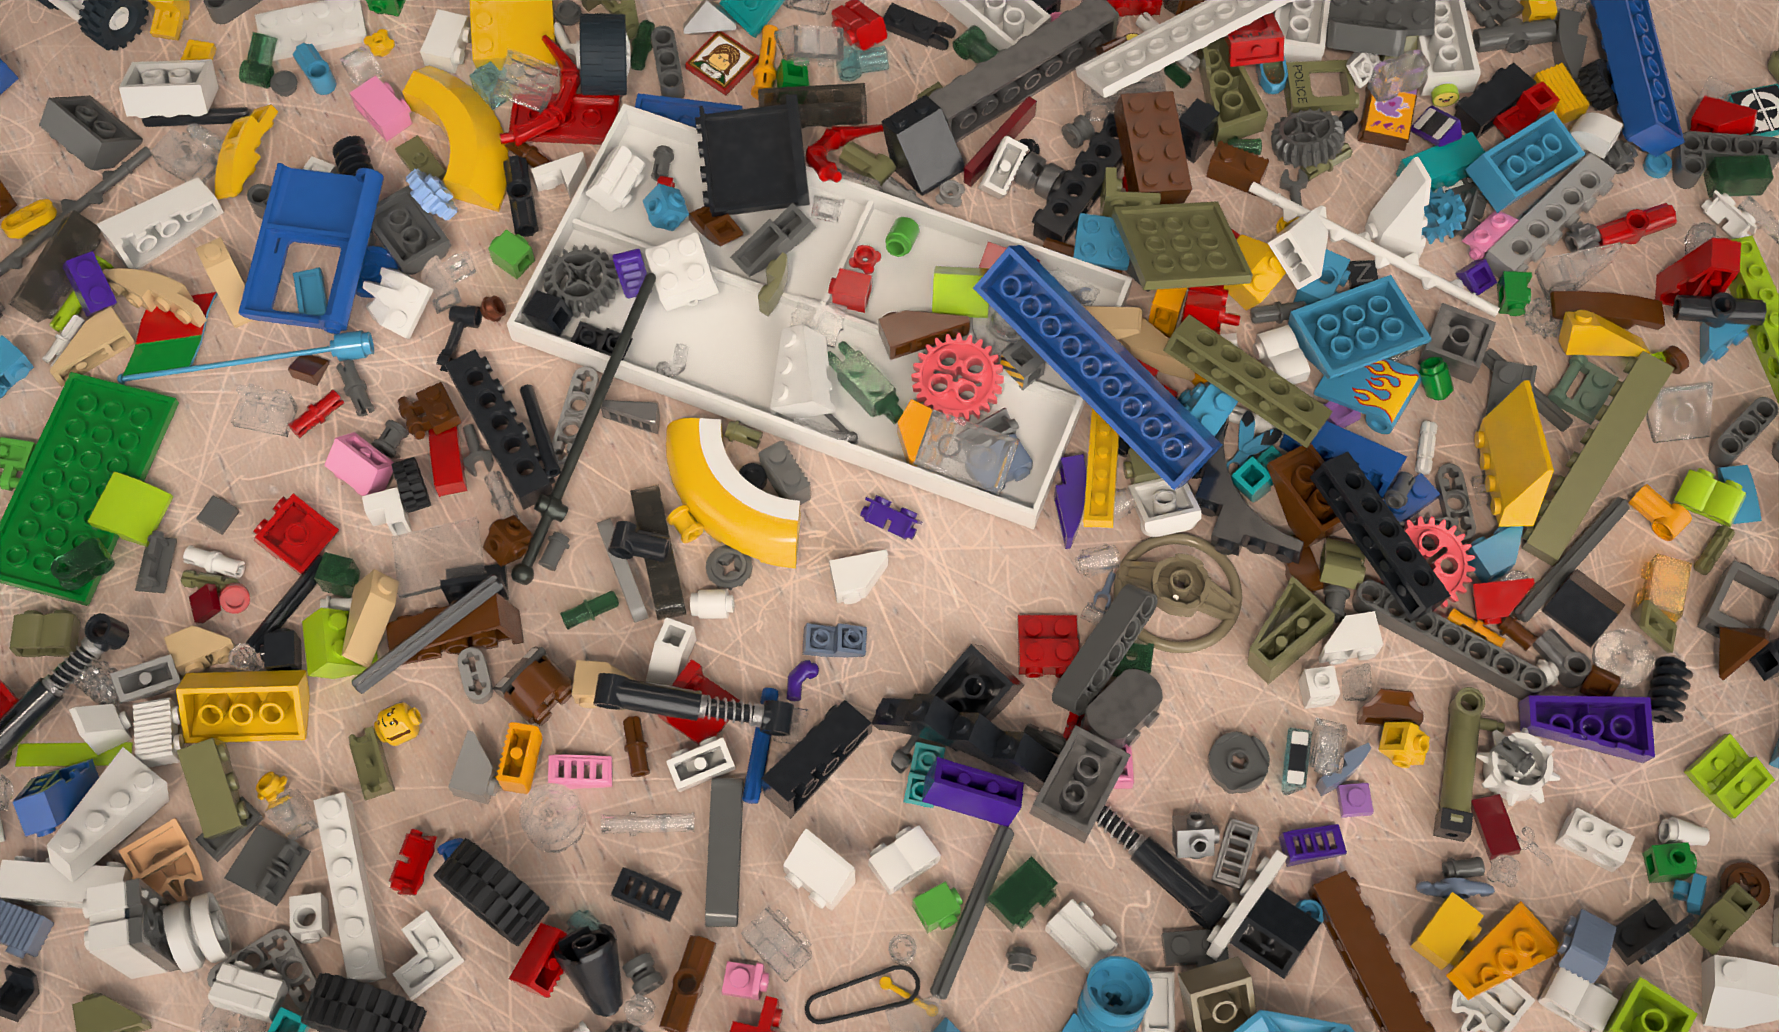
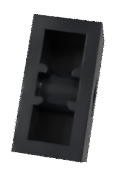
M1198 98L1179 119L1186 159L1193 164L1212 143L1220 113L1211 104L1205 103Z

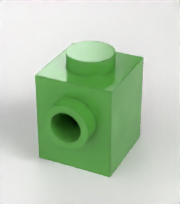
M507 229L500 236L495 237L488 248L492 262L515 279H518L535 262L532 248L521 235H514Z
M945 881L914 898L912 907L926 932L929 933L938 927L944 930L954 925L958 921L957 917L960 916V905L963 902L954 887L950 889Z

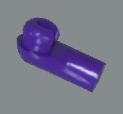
M810 660L801 661L789 673L787 700H801L802 683L807 678L813 679L818 675L819 668L816 663H811Z

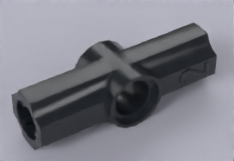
M518 155L510 156L503 162L514 231L515 234L523 237L533 236L534 233L539 231L527 159Z
M1725 292L1717 293L1713 297L1677 295L1672 309L1673 317L1676 320L1705 322L1713 328H1720L1725 323L1761 326L1765 321L1767 312L1766 303L1763 300L1734 298Z

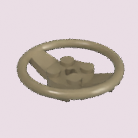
M1174 533L1160 537H1150L1140 542L1123 558L1114 579V599L1125 585L1132 584L1157 596V607L1169 615L1192 617L1199 611L1222 620V623L1210 634L1196 640L1184 642L1162 639L1143 628L1137 638L1145 644L1165 652L1192 653L1216 644L1233 628L1242 606L1241 582L1230 559L1226 555L1217 552L1215 547L1207 540L1190 534ZM1178 544L1194 547L1212 557L1219 564L1228 579L1230 594L1211 581V577H1209L1207 570L1203 567V562L1192 555L1178 553L1159 562L1137 560L1146 552L1164 545ZM1178 581L1184 583L1183 589L1176 587Z

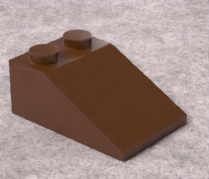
M1311 443L1307 448L1302 445L1267 464L1288 526L1297 538L1304 542L1303 546L1305 549L1344 528L1339 518L1310 479V476L1325 462Z

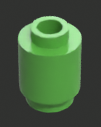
M899 217L894 221L885 239L886 249L891 255L902 257L911 251L920 232L918 224L913 219Z

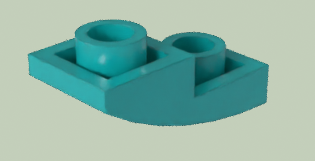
M921 742L915 743L904 803L934 808V805L922 802L924 781L936 758L944 759L946 747Z

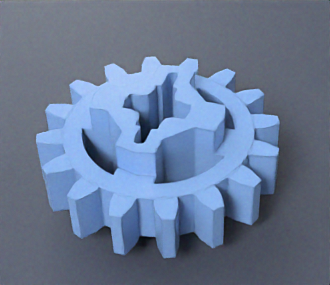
M415 168L406 176V181L412 189L410 192L411 196L416 199L421 208L427 213L437 214L440 218L442 217L444 220L449 221L458 212L454 201L451 200L453 194L438 177H433L431 174L427 176L425 172H421L418 168Z

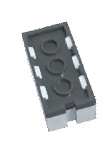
M139 878L126 880V882L121 881L86 888L87 899L83 900L82 908L85 918H90V926H88V931L84 933V943L86 949L91 954L130 979L181 970L172 955L164 929L163 909L165 906L171 905L169 901Z

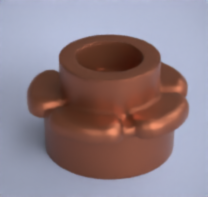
M495 295L483 298L480 306L483 317L492 322L500 321L501 317L506 314L505 305L502 300Z

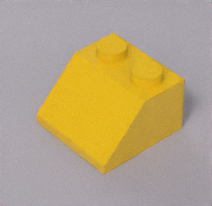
M1241 234L1236 240L1253 274L1251 283L1224 285V289L1229 290L1228 294L1247 311L1263 301L1286 274V271L1267 243Z

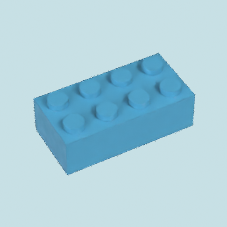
M1552 111L1483 153L1465 170L1494 210L1499 213L1568 169L1583 157L1585 153L1555 112Z

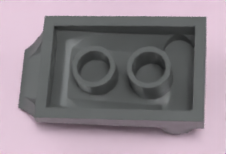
M408 185L378 202L372 230L394 259L399 270L407 275H414L445 257L451 244L432 216L421 208V205L411 196L410 192L412 190Z

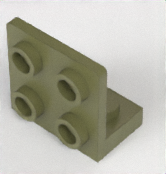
M1105 168L1100 194V216L1113 218L1114 207L1160 205V193L1121 192L1122 179L1117 178V168Z

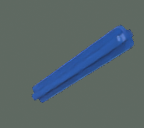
M764 688L760 704H764L766 700L778 701V690ZM755 727L743 791V801L749 804H758L762 788L761 777L764 776L771 735L761 733L759 727Z

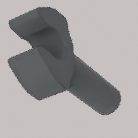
M1285 169L1279 182L1280 189L1289 191L1291 201L1302 206L1300 190L1307 187L1308 176L1302 169H1299L1297 181H1292L1289 178L1288 169Z
M465 425L463 431L470 454L463 459L466 470L476 477L475 463L484 461L488 472H491L494 464L491 452L481 450L474 425Z

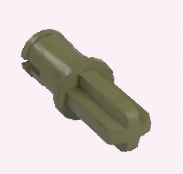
M1344 143L1341 153L1336 154L1334 160L1328 159L1327 164L1320 163L1317 164V167L1312 165L1305 169L1301 166L1300 169L1305 170L1308 181H1311L1326 171H1333L1334 166L1350 158L1353 151L1348 143Z

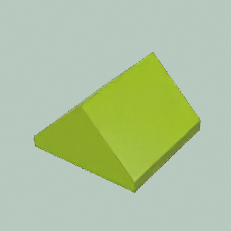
M935 266L932 313L988 318L989 304L973 287L990 268Z

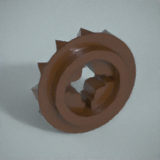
M1745 862L1734 863L1724 869V872L1718 879L1720 881V893H1723L1735 882L1739 885L1740 880H1742L1744 885L1755 886L1747 893L1760 903L1756 910L1762 908L1769 900V881L1766 875L1752 864Z

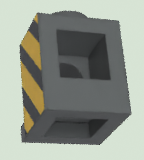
M1023 338L1016 344L1010 343L1002 351L1000 365L1019 384V388L1022 391L1044 375L1046 361Z

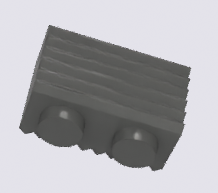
M779 441L758 453L760 466L765 470L768 480L780 498L800 501V505L811 499V484L808 482V478L805 477V473L802 472V468H799L796 459H793V455L788 450V446L785 445V441Z

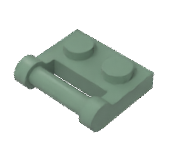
M1572 355L1569 360L1570 366L1557 387L1550 391L1548 398L1561 409L1591 425L1619 377L1589 362L1584 355ZM1580 371L1587 376L1574 398L1571 399L1567 397L1566 393Z

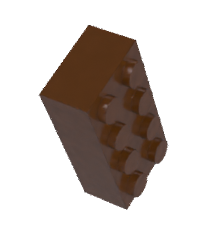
M1173 91L1121 94L1113 111L1128 192L1160 193V205L1184 203L1192 191V185Z

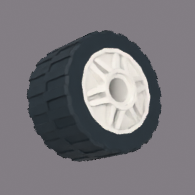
M580 14V41H576L577 68H580L581 94L626 95L627 76L630 70V41L626 33V16L624 14Z

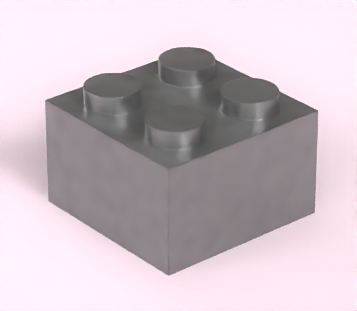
M1442 303L1429 332L1432 340L1425 344L1418 364L1420 365L1425 359L1430 357H1441L1447 363L1451 377L1471 384L1480 369L1496 322Z

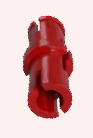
M332 389L317 403L308 405V410L289 423L288 426L300 439L318 423L323 424L326 421L325 418L343 405L344 401Z

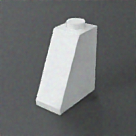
M1314 209L1291 222L1268 242V245L1297 290L1322 276L1329 232Z

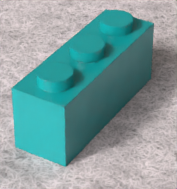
M1473 132L1462 135V138L1441 147L1434 146L1401 159L1396 176L1399 177L1413 158L1419 157L1431 177L1430 189L1434 192L1439 187L1445 186L1448 188L1463 178H1471L1465 169L1485 151Z

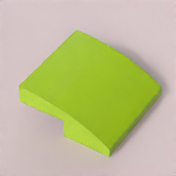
M113 472L88 523L92 527L118 534L123 540L148 547L150 544L148 536L157 530L173 496L143 481Z
M1731 733L1721 736L1684 771L1694 785L1714 805L1732 819L1736 818L1775 781L1757 756L1749 757Z

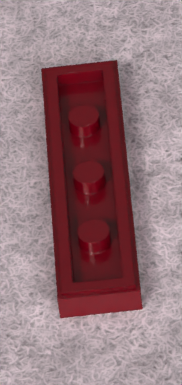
M1030 96L1027 97L965 165L963 179L965 184L972 187L984 174L1004 136L1015 139L1035 117L1037 104L1035 99Z

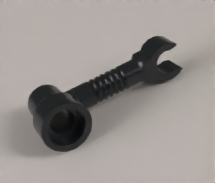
M451 306L449 320L454 323L445 349L442 350L437 358V365H442L440 371L448 372L445 363L455 359V352L463 329L466 327L479 328L483 316L480 306Z

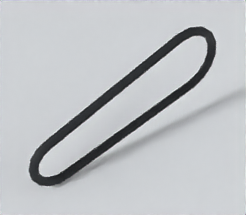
M894 965L812 995L806 1002L805 1014L812 1023L821 1025L903 1006L912 1002L917 997L920 990V979L912 968L905 965ZM902 969L908 971L915 980L916 987L914 993L904 1001L823 1020H817L810 1014L809 1007L813 1000L894 970Z

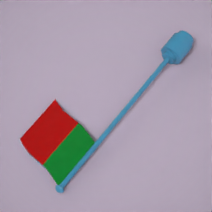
M217 292L191 295L193 298L192 302L200 307L206 319L218 295ZM156 306L152 312L147 309L145 310L141 319L134 351L124 373L118 375L117 381L124 385L125 381L331 352L333 357H337L342 362L345 360L367 358L368 355L374 354V343L370 332L364 333L363 330L335 334L334 340H331L330 346L192 366L202 344L207 321L200 328L190 322L185 324L170 310L164 312Z

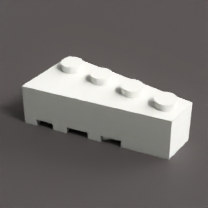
M197 177L97 223V226L128 269L139 270L224 212L217 198Z
M123 747L47 844L51 865L74 882L169 802L167 782Z

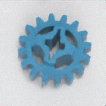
M1442 187L1438 188L1437 193H1433L1430 189L1429 205L1424 206V216L1428 219L1427 226L1422 228V235L1427 238L1429 244H1433L1437 238L1443 243L1444 236L1454 237V229L1462 230L1460 222L1466 221L1465 212L1467 210L1459 194L1454 195L1452 189L1444 193Z

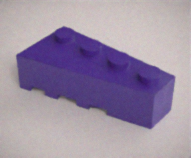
M1529 695L1518 702L1520 732L1523 728H1527L1529 734L1639 763H1645L1655 758L1650 697Z

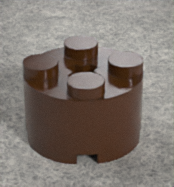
M546 655L542 656L543 662L541 664L535 660L526 667L512 682L511 685L515 688L510 695L506 691L504 695V700L529 724L536 723L538 726H542L552 716L550 710L557 703L563 705L572 696L571 687L573 680Z

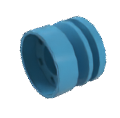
M1110 956L1099 960L1091 968L1077 1001V1015L1083 1027L1088 1032H1136L1153 996L1152 981L1147 971L1137 962L1126 957Z

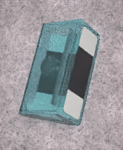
M1288 729L1282 778L1283 795L1293 794L1306 787L1312 738L1310 730Z

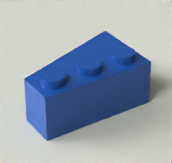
M93 759L31 778L12 801L25 837L35 833L37 837L56 831L55 827L67 820L99 778Z

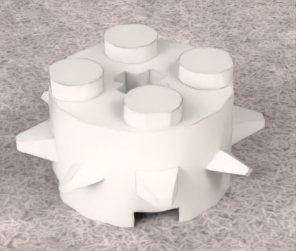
M1523 728L1520 733L1515 732L1507 736L1510 741L1527 754L1531 752L1533 754L1532 758L1536 760L1524 775L1520 771L1516 773V768L1494 752V749L1499 743H1502V739L1506 736L1498 730L1493 731L1494 747L1490 752L1477 753L1476 755L1478 759L1484 762L1483 776L1485 781L1482 783V786L1488 788L1489 791L1494 792L1496 795L1500 794L1502 798L1508 800L1509 806H1513L1516 801H1526L1530 798L1539 804L1543 803L1545 800L1542 787L1548 781L1560 780V776L1553 772V757L1550 755L1554 750L1553 746H1543L1541 744L1542 741L1529 734L1527 728Z

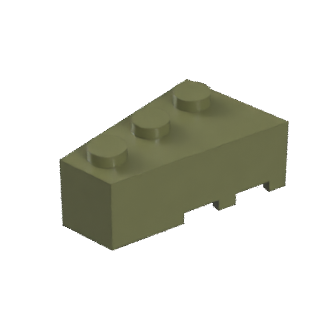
M1292 576L1281 598L1279 597L1270 617L1266 620L1250 647L1247 665L1269 685L1332 631L1335 614Z
M210 738L176 750L204 837L206 839H214L247 827L246 819L249 818V813L245 802L240 801L238 792L240 786L231 765L226 742Z

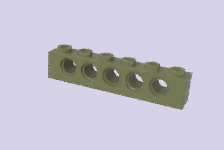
M1188 315L1173 332L1163 350L1306 448L1333 412L1191 315Z

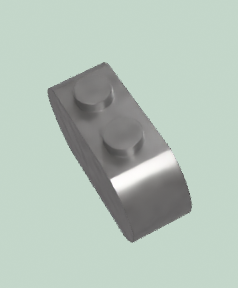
M1138 669L1125 670L1087 706L1080 728L1119 749H1122L1126 744L1129 747L1132 746L1141 735L1139 731L1144 726L1150 728L1160 716L1157 712L1163 698L1160 684L1152 675Z

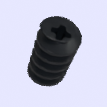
M348 136L339 140L334 145L332 154L339 174L356 176V171L360 168L374 170L362 137Z
M1659 657L1655 661L1656 668L1653 670V679L1650 682L1651 689L1647 695L1651 700L1652 721L1667 724L1679 723L1683 721L1684 716L1678 712L1685 711L1686 705L1681 701L1687 700L1689 696L1683 690L1690 689L1691 684L1687 680L1692 679L1693 673L1686 668V663L1678 658Z

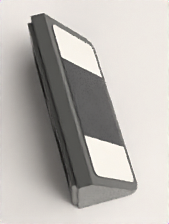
M543 647L531 648L494 686L493 690L503 699L506 691L511 695L515 689L511 685L512 682L535 660L541 664L543 662L542 656H547Z

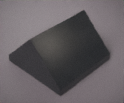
M1576 569L1542 612L1591 648L1618 616L1625 604L1580 570Z

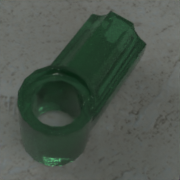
M975 25L970 26L952 43L955 52L962 59H971L976 64L990 60L999 52L998 49L987 41L984 32Z
M253 32L248 57L242 62L239 69V79L242 83L265 89L271 87L270 80L274 75L272 62L278 38Z

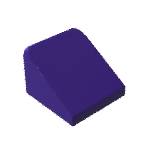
M1486 259L1474 260L1455 273L1463 285L1471 293L1475 292L1476 296L1497 284Z

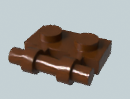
M442 382L417 392L418 400L415 402L409 401L406 396L398 399L399 413L407 421L406 427L408 432L414 435L417 440L423 439L426 435L425 431L432 428L437 435L462 424ZM423 413L426 414V416H424V417H421V418L418 417L419 415H421V414H423Z

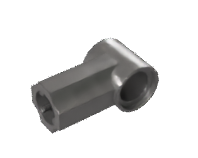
M1553 628L1543 633L1532 645L1546 661L1553 662L1559 670L1558 681L1565 687L1576 688L1580 686L1591 670L1590 659L1583 653L1575 652ZM1569 667H1574L1579 673L1572 672Z

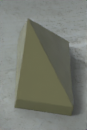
M1643 600L1631 614V617L1667 653H1673L1677 625L1650 600Z

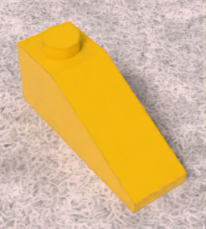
M1587 310L1565 312L1558 341L1566 355L1639 357L1642 351L1650 354L1642 338Z

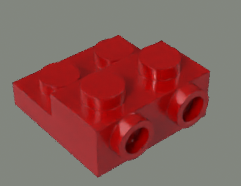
M293 493L288 499L283 496L272 509L276 512L269 521L264 518L253 532L257 534L254 537L255 543L276 559L279 558L301 576L312 561L335 537L339 529Z
M1018 615V674L1025 675L1028 678H1041L1043 675H1055L1057 678H1061L1079 652L1077 615Z

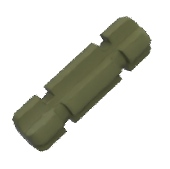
M1722 525L1717 530L1713 539H1711L1701 557L1695 563V571L1701 575H1708L1728 546V543L1734 537L1735 531Z
M185 570L181 577V583L184 587H198L200 589L207 583L215 584L217 593H220L227 584L240 583L235 578L226 577L223 579V576L202 572L196 574V571Z

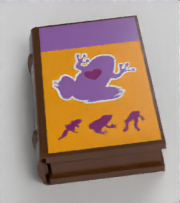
M1376 73L1365 89V101L1361 121L1358 124V141L1405 151L1410 138L1420 82Z

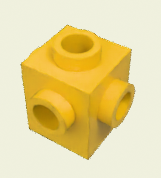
M1385 722L1378 750L1392 760V764L1397 767L1410 768L1411 765H1424L1426 753L1429 750L1430 737L1414 723Z

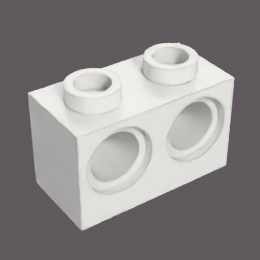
M1577 807L1566 818L1555 844L1613 873L1624 864L1635 837Z

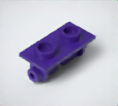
M878 495L874 499L865 498V500L871 502L869 507H863L860 514L861 517H864L865 522L883 529L888 519L892 521L888 532L904 540H907V538L913 540L917 529L913 528L914 524L922 525L923 523L916 519L917 513L904 507L900 511L890 507L891 501Z

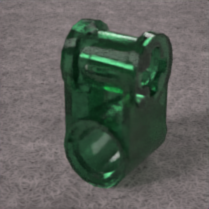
M94 537L85 540L76 548L57 557L51 564V572L64 589L69 591L77 590L98 576L109 572L114 567L115 561L101 539Z

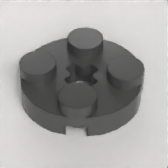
M1230 732L1216 740L1208 755V770L1212 779L1229 794L1247 793L1255 790L1262 784L1268 773L1270 758L1266 747L1256 737L1243 735V732ZM1233 756L1246 760L1243 765L1244 769L1232 766Z

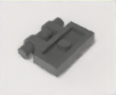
M1464 0L1466 11L1469 10L1477 18L1476 22L1481 27L1485 26L1486 28L1498 26V23L1501 25L1508 19L1516 18L1522 14L1524 9L1517 0Z

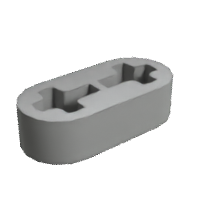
M474 647L466 648L458 656V667L464 691L472 703L484 704L493 695V685L487 662L479 649ZM470 657H474L477 660L475 662L477 671L472 672L467 664ZM479 679L482 687H485L480 695H477L474 691L476 689L474 680Z

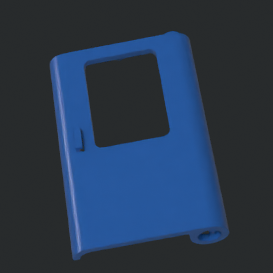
M277 163L238 314L256 321L323 329L331 334H340V331H346L384 176L380 172L369 168H360L356 171V176L295 169L287 167L283 163ZM293 242L341 249L326 312L322 316L283 312L273 309L288 248Z

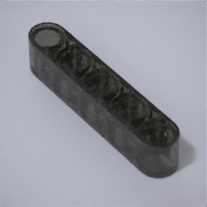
M659 484L630 490L637 526L644 531L670 536ZM670 542V550L665 562L644 558L658 621L664 620L666 617L673 618L687 614Z

